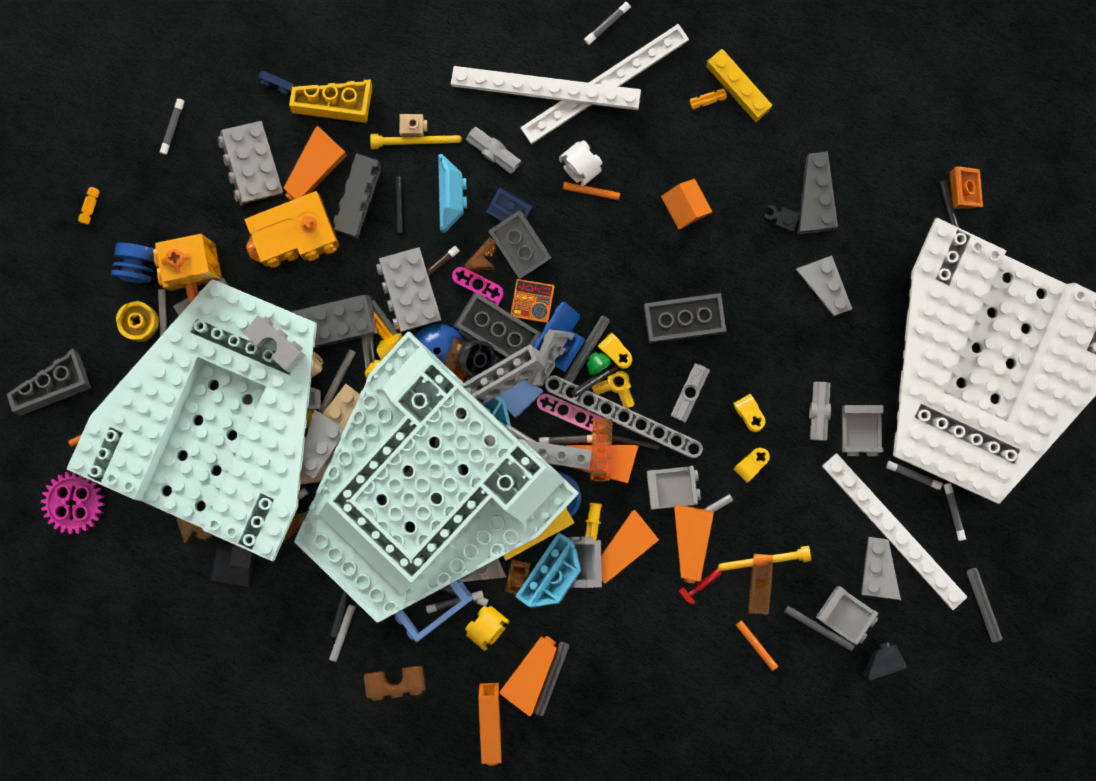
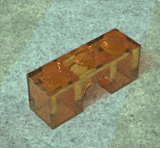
M593 418L590 481H610L612 419Z
M423 665L403 668V680L397 685L390 684L386 680L385 671L364 674L367 698H372V701L384 699L383 696L391 695V698L402 697L405 692H410L411 695L421 694L422 690L426 689Z

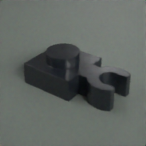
M769 205L768 209L773 211V215L765 214L764 218L766 220H777L775 226L793 232L800 214L782 207L781 211H777L775 206Z

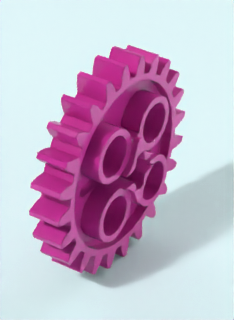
M65 472V478L62 475H58L59 481L52 479L53 486L46 485L49 492L42 493L47 498L41 500L42 503H46V506L41 508V510L48 512L44 515V518H51L48 524L55 523L54 529L61 527L62 533H65L68 529L69 534H73L74 529L77 534L81 533V528L84 531H88L87 525L94 527L93 520L99 521L100 518L97 514L103 513L99 507L105 506L104 503L100 502L105 496L98 494L102 491V488H95L98 483H90L91 480L85 479L81 475L78 477V474L74 472L72 477L69 472ZM64 487L68 490V495L65 498L60 495ZM82 489L87 491V496L84 499L80 498L79 495ZM70 501H76V505H70ZM61 507H65L66 509V515L64 517H61L59 515V510ZM80 508H84L86 511L83 518L78 516Z

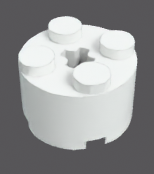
M585 141L576 142L559 156L560 162L564 160L566 164L563 167L576 183L581 181V186L586 185L601 172L600 165L603 164L597 155H593L589 151L590 147Z

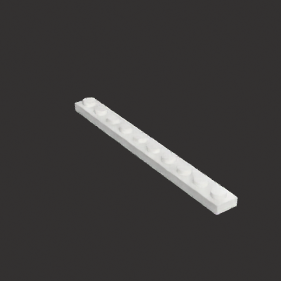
M677 24L589 83L620 87L688 42L689 39L680 25ZM560 101L522 126L521 130L529 142L533 144L592 104Z
M457 66L453 67L451 79L452 87L638 110L641 95L640 89Z
M837 453L822 465L823 469L952 610L967 598L963 591Z

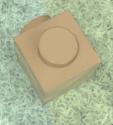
M400 114L399 133L401 137L424 136V132H427V120H424L423 114Z

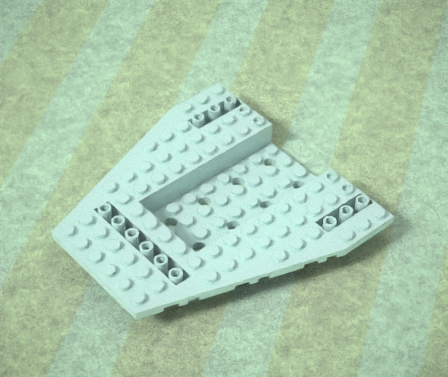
M211 279L91 414L67 466V470L132 499L143 501L199 526L210 534L274 561L298 508V491L300 490V472L303 462L304 433L307 424L306 414L309 404L311 367L313 366L312 356L317 323ZM257 315L262 318L268 317L275 323L273 327L277 331L282 329L289 335L287 339L291 343L295 341L303 347L301 351L305 356L291 373L283 369L271 358L277 351L275 340L267 342L261 348L243 334ZM217 380L219 387L213 391L210 388V384L212 381ZM247 395L253 397V402L250 405L244 404V398ZM201 415L203 417V423L200 426H197L195 424V418ZM235 430L237 438L231 441L228 437L229 432ZM185 450L188 457L186 460L181 461L179 454ZM219 465L222 469L221 474L215 476L213 468ZM166 486H170L172 493L166 497L163 490ZM200 501H204L206 508L200 512L197 509V504Z
M407 332L368 375L356 407L351 413L339 445L334 451V456L326 469L317 489V494L294 541L377 623L540 536L579 494L523 439L518 440L464 388L466 385L411 332ZM459 408H464L467 412L464 419H460L457 416ZM488 435H492L495 438L493 446H488L485 443V438ZM432 437L439 438V447L433 448L431 446L430 440ZM461 464H465L469 468L466 475L459 473L458 469ZM407 465L413 468L414 472L411 477L404 474V468ZM434 493H439L442 496L440 504L432 501ZM380 494H384L387 497L385 505L378 503L377 498ZM408 521L415 524V531L412 533L406 530V523Z

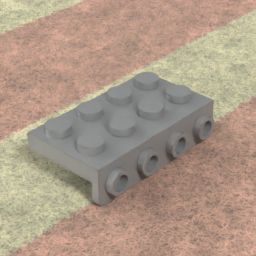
M262 121L221 130L218 144L225 153L223 160L225 166H229L230 172L228 176L230 183H234L235 186L234 197L236 202L239 201L240 206H243L248 202L281 195L283 190Z
M420 247L379 258V264L376 267L379 276L383 275L384 282L382 287L384 294L388 293L390 300L387 301L389 311H393L395 319H392L395 330L399 329L400 333H404L407 330L441 321Z

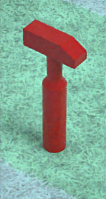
M717 568L697 583L696 587L691 591L687 592L683 587L679 592L687 602L694 604L695 601L691 596L697 591L704 589L722 573Z

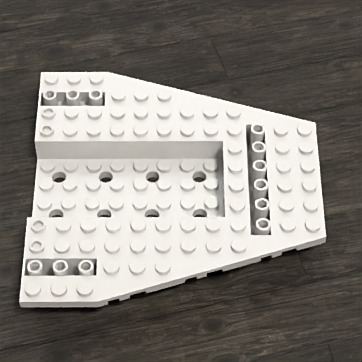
M935 218L911 273L912 284L909 293L910 304L907 313L906 344L903 353L904 364L901 373L900 404L897 413L898 424L897 432L895 433L893 456L1000 504L1096 396V293L1076 283L1065 284L1006 256V250L939 218ZM1004 273L1010 274L1011 280L1009 283L1003 281ZM1039 288L1045 293L1043 299H1039L1036 295ZM990 307L996 312L993 318L987 315V310ZM1024 323L1029 326L1027 334L1021 331V326ZM975 342L980 345L978 353L972 351V345ZM1009 358L1014 361L1012 369L1006 367V361ZM960 377L965 381L963 388H958L956 385V381ZM994 393L999 397V401L996 404H993L990 400L991 395Z

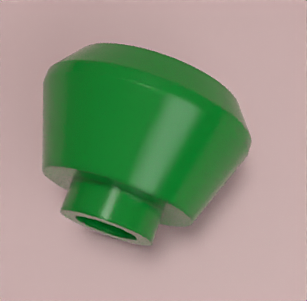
M595 352L587 358L589 360L587 367L589 374L592 376L597 375L611 365V358L603 353L598 354Z

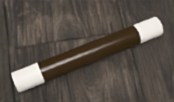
M456 246L451 248L426 270L428 277L432 276L460 252Z

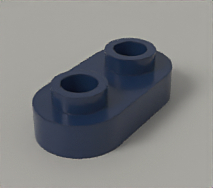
M260 71L257 77L261 85L268 88L270 86L276 87L277 91L284 95L291 93L292 87H295L292 83L264 71Z

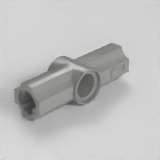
M476 126L466 138V141L481 151L485 158L492 163H497L510 174L517 169L521 162L520 159L506 150V147L495 138H490Z
M696 363L694 364L670 416L686 423L710 371L709 369ZM687 388L694 389L695 396L693 398H688L685 395Z
M813 382V395L809 411V418L811 419L810 440L827 441L828 420H830L831 404L829 403L831 386L827 382Z

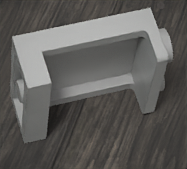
M883 405L842 406V452H847V456H859V453H867V456H878V453L883 452L881 422Z
M693 466L646 471L651 510L674 507L675 504L684 506L697 505L698 500H701L700 489H696L695 481H698V471L694 470Z
M593 536L581 537V541L580 537H568V539L575 543L581 572L570 588L602 587L601 540H593Z
M837 586L815 618L851 643L857 645L858 642L861 644L866 638L867 634L865 632L869 626L872 628L877 622L878 618L876 616L878 612L853 597L842 587Z

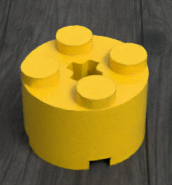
M134 301L123 305L116 316L120 333L133 341H148L156 334L159 327L157 313L143 302ZM139 319L141 321L140 324H137L135 320Z
M483 606L477 614L479 615L475 622L471 621L465 628L467 631L466 636L484 651L488 649L486 645L488 643L492 645L505 630L503 624L509 623V620L492 606Z

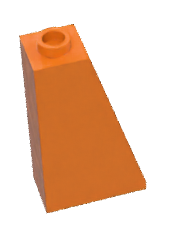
M318 126L314 129L284 186L287 192L285 196L291 201L310 194L347 156L345 151Z
M566 445L568 447L592 450L589 469L570 468L628 483L638 449L637 445Z
M675 504L674 512L681 578H684L685 582L695 583L701 580L714 513L710 510Z
M635 510L630 513L601 555V576L604 584L659 541Z
M541 636L499 691L503 697L528 716H531L557 649L554 646L556 642L548 636L545 638Z
M480 683L478 699L482 764L493 766L501 763L502 757L499 683Z

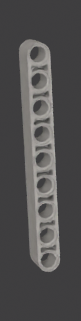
M550 376L545 382L546 390L550 394L654 442L660 443L689 458H697L702 453V445L697 440L588 390L576 398L567 397V389H576L579 386L558 376ZM551 380L558 381V389L551 390L548 387ZM586 396H591L594 399V404L586 406L583 403V399ZM603 404L611 406L612 410L609 414L601 412L600 408ZM626 412L629 415V420L627 422L619 421V413ZM638 420L645 421L646 429L638 430L635 425ZM661 428L664 432L663 437L659 439L654 437V429ZM673 436H678L681 439L680 446L675 447L671 444ZM691 444L698 446L699 451L695 455L688 451V447Z

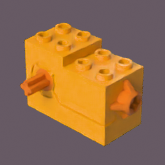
M317 191L245 219L248 230L252 235L246 245L247 251L251 259L263 263L266 267L274 268L281 265V261L295 260L299 257V254L304 260L313 261L319 258L320 254L325 252L326 254H331L337 251L336 248L340 247L323 201Z
M203 234L155 243L156 249H153L156 267L159 266L157 268L158 281L163 288L169 291L186 288L188 301L192 302L199 294L198 285L208 284L211 279L221 280L222 275L216 245Z

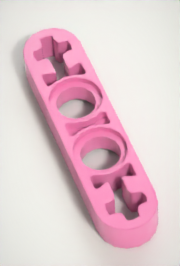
M542 394L537 399L538 408L548 414L595 434H601L606 430L607 423L605 419L549 394ZM547 397L552 404H554V401H558L554 412L550 411L552 409L551 406L547 405L543 408L540 400H544ZM560 405H566L569 409L568 413L564 416L560 415L557 411ZM579 412L586 415V420L583 423H578L575 420V415ZM589 416L594 417L591 420L593 422H598V420H601V425L604 426L603 429L599 428L597 431L595 430V426L592 424H590L589 427H586L585 425L589 421Z

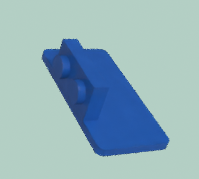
M561 302L533 347L538 351L541 349L544 336L549 329L569 331L575 334L572 330L580 319V314L567 303ZM577 334L574 335L572 340L568 339L564 345L566 350L563 355L560 354L554 361L555 367L565 372L585 339Z

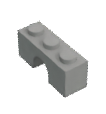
M257 315L243 334L261 348L267 342L275 340L277 351L271 358L283 369L291 373L305 356L301 351L303 347L295 341L291 343L287 339L289 335L282 329L277 331L273 327L275 323L268 317L262 318Z

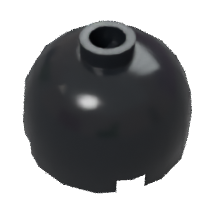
M482 340L466 342L460 348L457 356L458 366L462 373L473 378L494 366L497 362V355L494 354L492 349L494 347Z

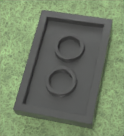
M521 210L488 231L519 279L552 258Z

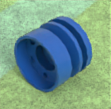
M116 243L114 256L122 259V262H114L112 266L121 270H111V276L131 283H150L152 277L144 275V273H153L151 268L145 266L146 263H155L153 248L130 243Z

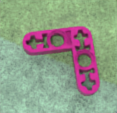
M458 267L453 271L452 277L456 284L481 295L499 306L504 295L503 289L499 285L463 267ZM463 271L465 277L470 278V275L474 277L471 278L469 286L465 285L467 280L461 279L458 281L456 274ZM479 279L483 282L482 289L476 290L473 288L472 284L475 280ZM487 283L490 284L489 289L493 291L498 289L499 297L495 296L492 298V294L486 291V294H483Z

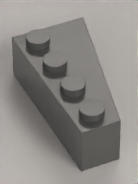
M828 151L811 153L806 157L797 235L834 231L838 227Z
M356 154L349 179L345 185L344 197L341 198L339 203V214L335 216L333 221L334 230L337 233L358 239L381 171L378 160Z
M74 349L67 352V355L61 359L58 358L51 366L38 372L35 377L10 391L7 397L12 412L21 416L91 389L80 354Z

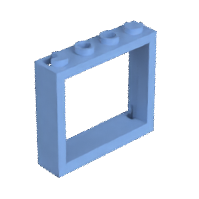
M460 579L449 585L461 601L421 632L418 631L403 610L395 613V619L400 625L403 624L407 629L406 633L411 640L418 642L474 599Z

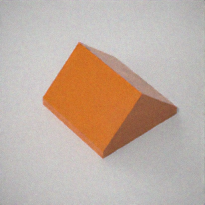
M959 166L953 168L950 171L953 208L983 207L980 169Z
M695 179L678 184L661 196L678 230L712 213Z

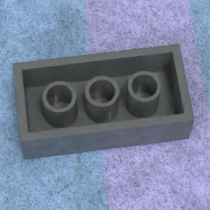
M473 293L454 324L455 328L473 339L490 343L494 347L492 348L494 352L504 358L511 356L528 345L534 346L535 341L541 334L477 293Z
M721 293L644 304L649 344L725 334L726 332Z
M368 295L352 297L292 312L317 323L315 346L313 349L378 334L371 297Z

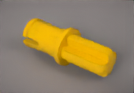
M590 503L585 537L593 536V540H596L598 525L601 524L599 518L602 505Z

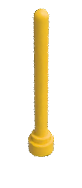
M371 134V149H379L383 145L460 143L462 137L454 135L382 138L378 134Z
M803 546L801 549H797V552L721 563L718 565V569L726 571L796 559L808 562L811 561L809 546Z

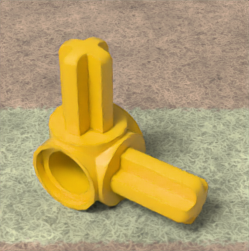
M623 371L609 375L607 380L601 381L592 387L593 392L597 395L610 390L615 393L618 392L625 408H630L634 405L629 391L631 387L629 376ZM615 377H622L624 384H616Z

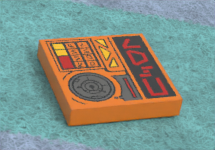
M517 279L511 315L519 319L548 323L555 285Z

